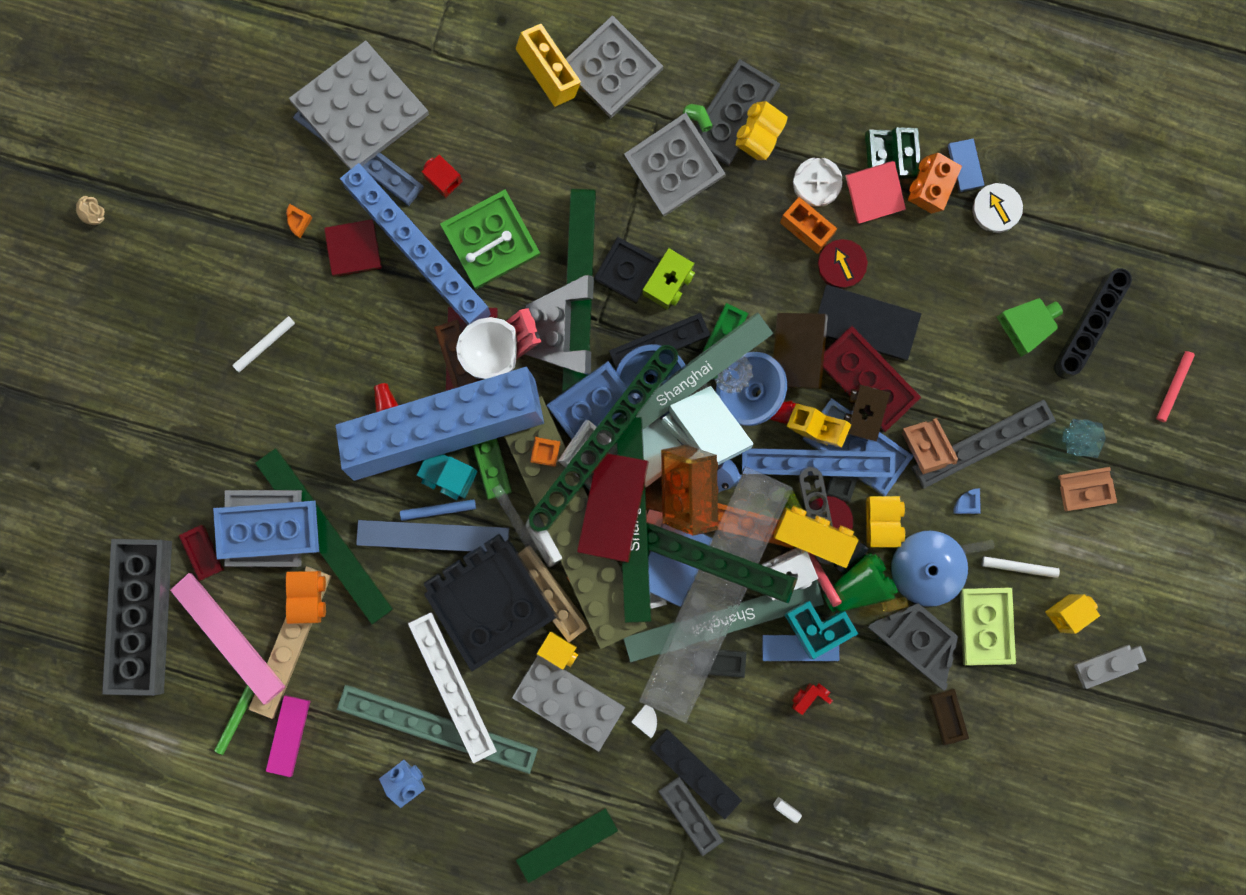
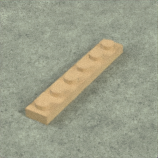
M307 566L305 568V571H319ZM321 572V576H325L327 589L331 575ZM321 592V601L325 592ZM285 618L267 665L286 687L265 705L254 695L248 710L271 719L275 718L312 623L287 624Z

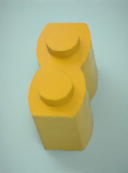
M767 101L753 104L749 108L747 122L738 130L735 144L756 160H766L769 157L788 118Z
M900 496L866 497L867 547H901V542L905 541V528L901 527L900 523L901 517H904L905 505L904 502H900Z

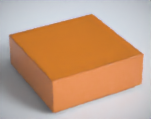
M535 437L530 462L556 467L561 442Z

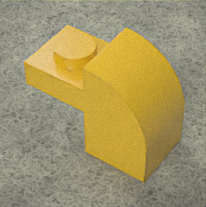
M796 403L787 427L815 442L842 448L851 424L845 420L826 416L816 408Z

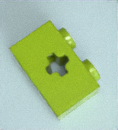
M669 248L645 285L643 296L667 310L671 304L676 306L683 294L679 292L684 284L689 285L695 275V272L692 271L694 263ZM675 277L674 282H671L670 285L666 284V278Z

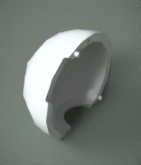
M493 317L478 319L469 324L460 334L456 346L457 357L464 370L475 378L482 380L513 371L517 355L515 328L505 320Z

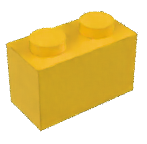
M1069 594L1045 611L1060 633L1076 634L1100 617L1096 610L1098 608L1096 602L1090 596L1086 597L1085 594Z

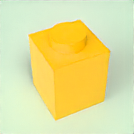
M552 631L548 634L537 653L562 670L566 665L571 668L578 656L574 652L577 646Z

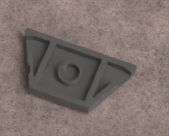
M919 603L868 624V629L941 690H946L948 673L953 662V650L956 648L958 639L955 633Z

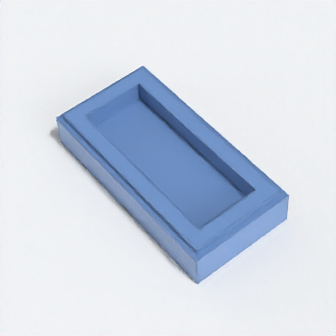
M974 139L949 143L948 149L951 160L962 166L956 180L958 192L983 188L984 181Z

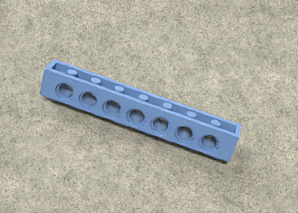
M360 163L340 178L345 189L467 325L478 319L488 318L491 315L488 306Z

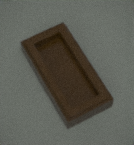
M952 688L930 694V702L943 745L969 739L955 689Z

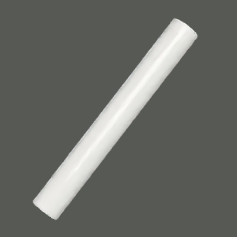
M288 316L232 366L238 372L242 371L290 329L295 322Z
M985 556L982 558V566L1052 578H1058L1060 573L1059 568Z

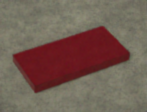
M853 326L847 329L824 352L823 370L849 396L852 389H857L858 385L890 392L881 424V429L884 432L922 398ZM865 406V408L862 409V410H863L868 416H870V413L867 412V407Z
M607 454L593 473L577 550L578 553L629 563L649 465L648 461L614 454Z

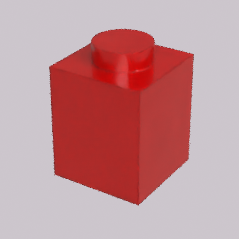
M440 155L435 159H429L423 167L422 173L424 178L445 198L463 182L461 175Z

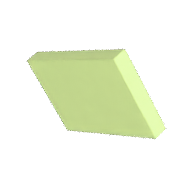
M1012 588L962 589L960 591L963 665L1016 664Z

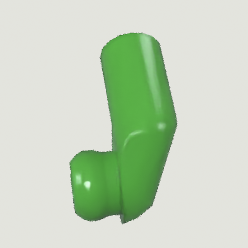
M689 104L683 109V114L687 113L690 120L698 122L702 132L713 128L703 106Z

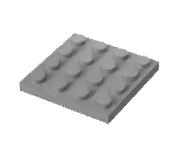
M364 41L289 98L293 106L349 170L358 163L361 166L365 165L429 115L424 105L367 41Z

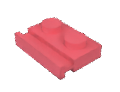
M529 308L519 310L506 320L516 330V359L541 343V340L536 338L535 320L531 316Z

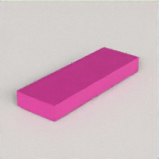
M288 695L284 696L266 772L287 777L293 776L310 700Z

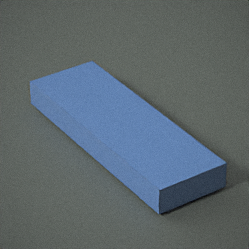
M762 635V661H839V645L813 660L809 659L796 635Z

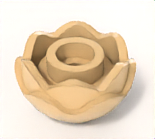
M83 196L78 200L76 213L84 223L99 225L105 219L103 217L105 213L104 208L98 205L96 198Z

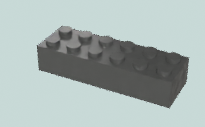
M111 539L102 694L152 696L164 694L172 541Z

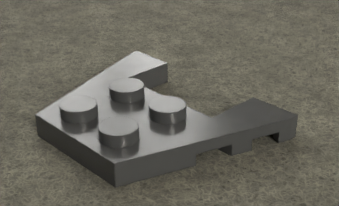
M585 275L526 305V309L529 308L531 316L535 320L537 329L535 335L537 339L541 340V343L526 352L525 355L583 374H591V352L587 350L570 351L571 302L593 299L594 277Z

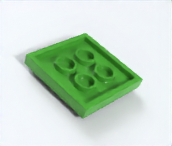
M506 189L440 223L475 290L541 255ZM504 231L511 233L512 238L510 241H503L477 256L474 262H467L466 255L468 253H474L500 238Z

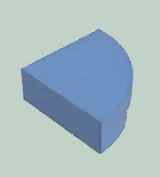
M980 488L972 489L962 494L955 503L953 514H980Z

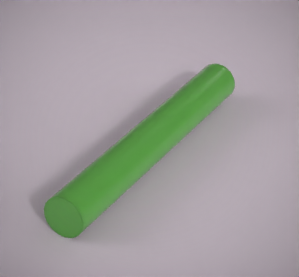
M248 685L214 750L218 754L224 755L254 695V692Z

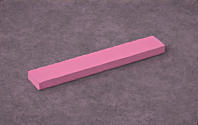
M188 573L170 590L264 705L268 704L286 687L192 573Z

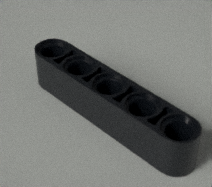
M1117 268L1102 279L1054 364V371L1060 378L1068 379L1080 373L1131 285L1132 276L1126 269ZM1113 277H1117L1120 280V287L1113 283ZM1101 297L1108 301V308L1101 304ZM1089 318L1097 323L1096 329L1090 327ZM1077 339L1084 342V350L1077 347ZM1065 360L1072 363V372L1065 368Z

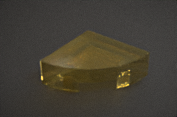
M900 597L883 602V611L889 612L908 607L907 598Z

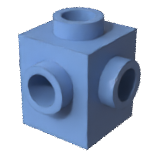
M405 760L379 778L387 797L400 808L425 790L421 781L423 774L416 765L411 767Z

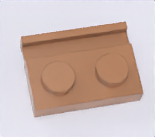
M937 418L928 423L925 421L903 428L902 435L922 474L945 468L949 464H957L958 457Z
M1110 467L1059 475L1058 480L1060 479L1064 510L1071 511L1117 503L1113 479L1110 476Z

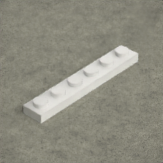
M429 613L408 623L472 762L476 763L496 753L497 750L433 614Z

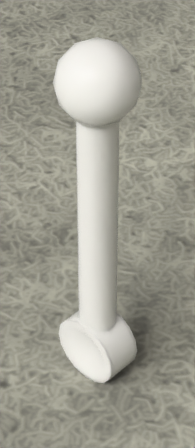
M504 231L500 238L474 253H468L466 255L467 262H474L477 256L499 243L510 241L512 238L511 233Z

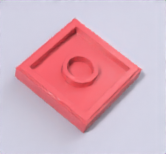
M895 161L845 175L857 223H863L906 210Z

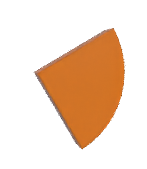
M289 204L286 212L288 225L291 231L301 238L312 220V216Z

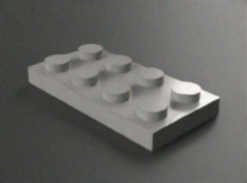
M539 655L512 697L598 752L625 709V706Z

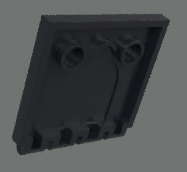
M500 534L484 543L488 553L479 546L465 555L463 559L467 564L466 567L461 560H458L442 570L446 580L438 573L424 582V586L428 591L424 594L472 672L558 617L510 539L504 541Z

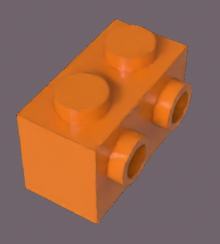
M939 152L924 157L919 165L920 172L917 179L910 186L909 191L911 193L908 201L931 214L944 211L962 166Z

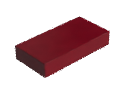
M204 525L197 526L179 535L199 581L224 571L220 559H217L215 548Z

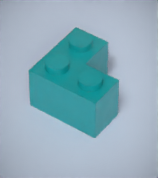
M442 454L425 459L417 476L422 478V484L432 489H435L437 485L442 488L441 493L457 500L459 496L466 498L478 471L461 461Z
M806 601L784 614L809 659L814 660L858 634L846 611H840L821 621L810 601Z

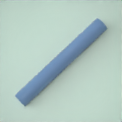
M475 499L402 510L400 511L401 521L474 510L476 509Z

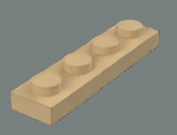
M529 545L518 554L558 616L553 620L554 624L568 642L572 641L590 627L589 623L532 547Z

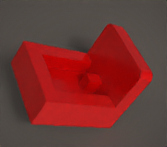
M809 683L805 690L800 689L792 699L794 702L792 708L803 715L817 696L826 703L831 704L833 700L828 697L831 692L819 683L817 686Z

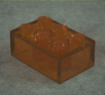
M688 445L662 449L663 524L692 536L718 530L717 455Z

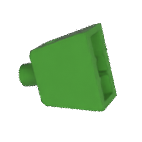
M1039 298L1008 309L998 315L997 319L1022 357L1058 329L1054 319L1062 315L1063 310L1058 302L1055 301L1045 306Z

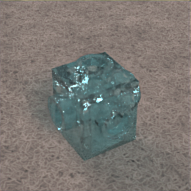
M1072 419L1069 428L1064 429L1062 438L1063 443H1066L1068 454L1098 458L1106 439L1102 423L1086 419Z

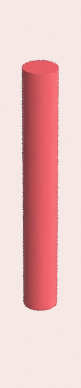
M1185 351L1156 417L1157 420L1161 422L1167 421L1195 356L1194 353Z
M808 552L818 576L817 580L833 607L840 605L842 601L817 558Z

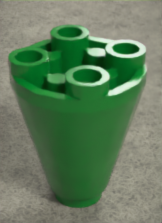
M869 553L833 585L842 601L840 605L833 607L826 594H824V598L833 613L837 610L839 612L890 601L895 598L894 594L898 593V589L893 580L884 575L883 571L887 569L880 556Z

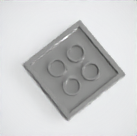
M613 15L566 58V61L581 81L579 87L610 118L620 111L663 70V65Z
M684 113L624 153L663 216L668 215L726 176L687 113Z
M225 490V507L302 502V490ZM301 553L225 559V566L299 567L301 566Z

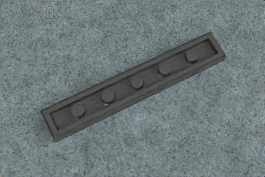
M1041 400L953 445L952 448L958 457L957 464H949L945 468L922 474L918 464L912 466L911 469L921 488L924 489L1056 422L1046 401Z

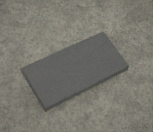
M741 59L738 60L706 110L713 128L702 132L699 124L696 125V129L714 157L727 166L731 164L740 150L735 145L738 130L747 122L749 108L757 102L767 101L770 103L781 85Z

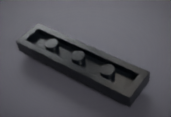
M698 313L609 350V353L617 369L623 357L637 347L651 344L670 345L676 350H680L710 337V333L702 314Z
M668 729L650 746L654 753L724 819L742 802V799Z

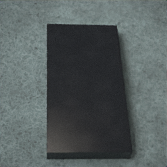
M826 285L817 314L828 315L827 338L837 340L847 329L853 326L878 353L908 361L922 313Z

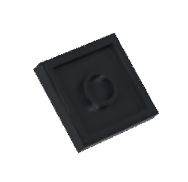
M617 237L596 273L594 281L637 304L643 294L645 285L661 260Z

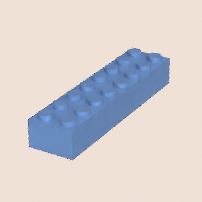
M523 367L336 424L341 467L355 481L544 424L536 381L529 369Z

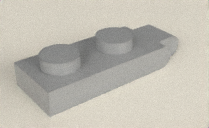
M1130 644L1076 663L1074 666L1082 687L1088 689L1138 670V664L1145 662L1146 657L1141 646L1131 648Z

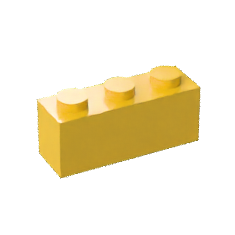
M542 24L521 32L516 51L552 104L556 107L575 98L581 81Z
M792 506V509L784 508L773 534L775 539L847 568L859 541L853 535V530L841 525L839 529L830 526L831 521L820 516H816L815 519L806 516L807 511L796 506Z

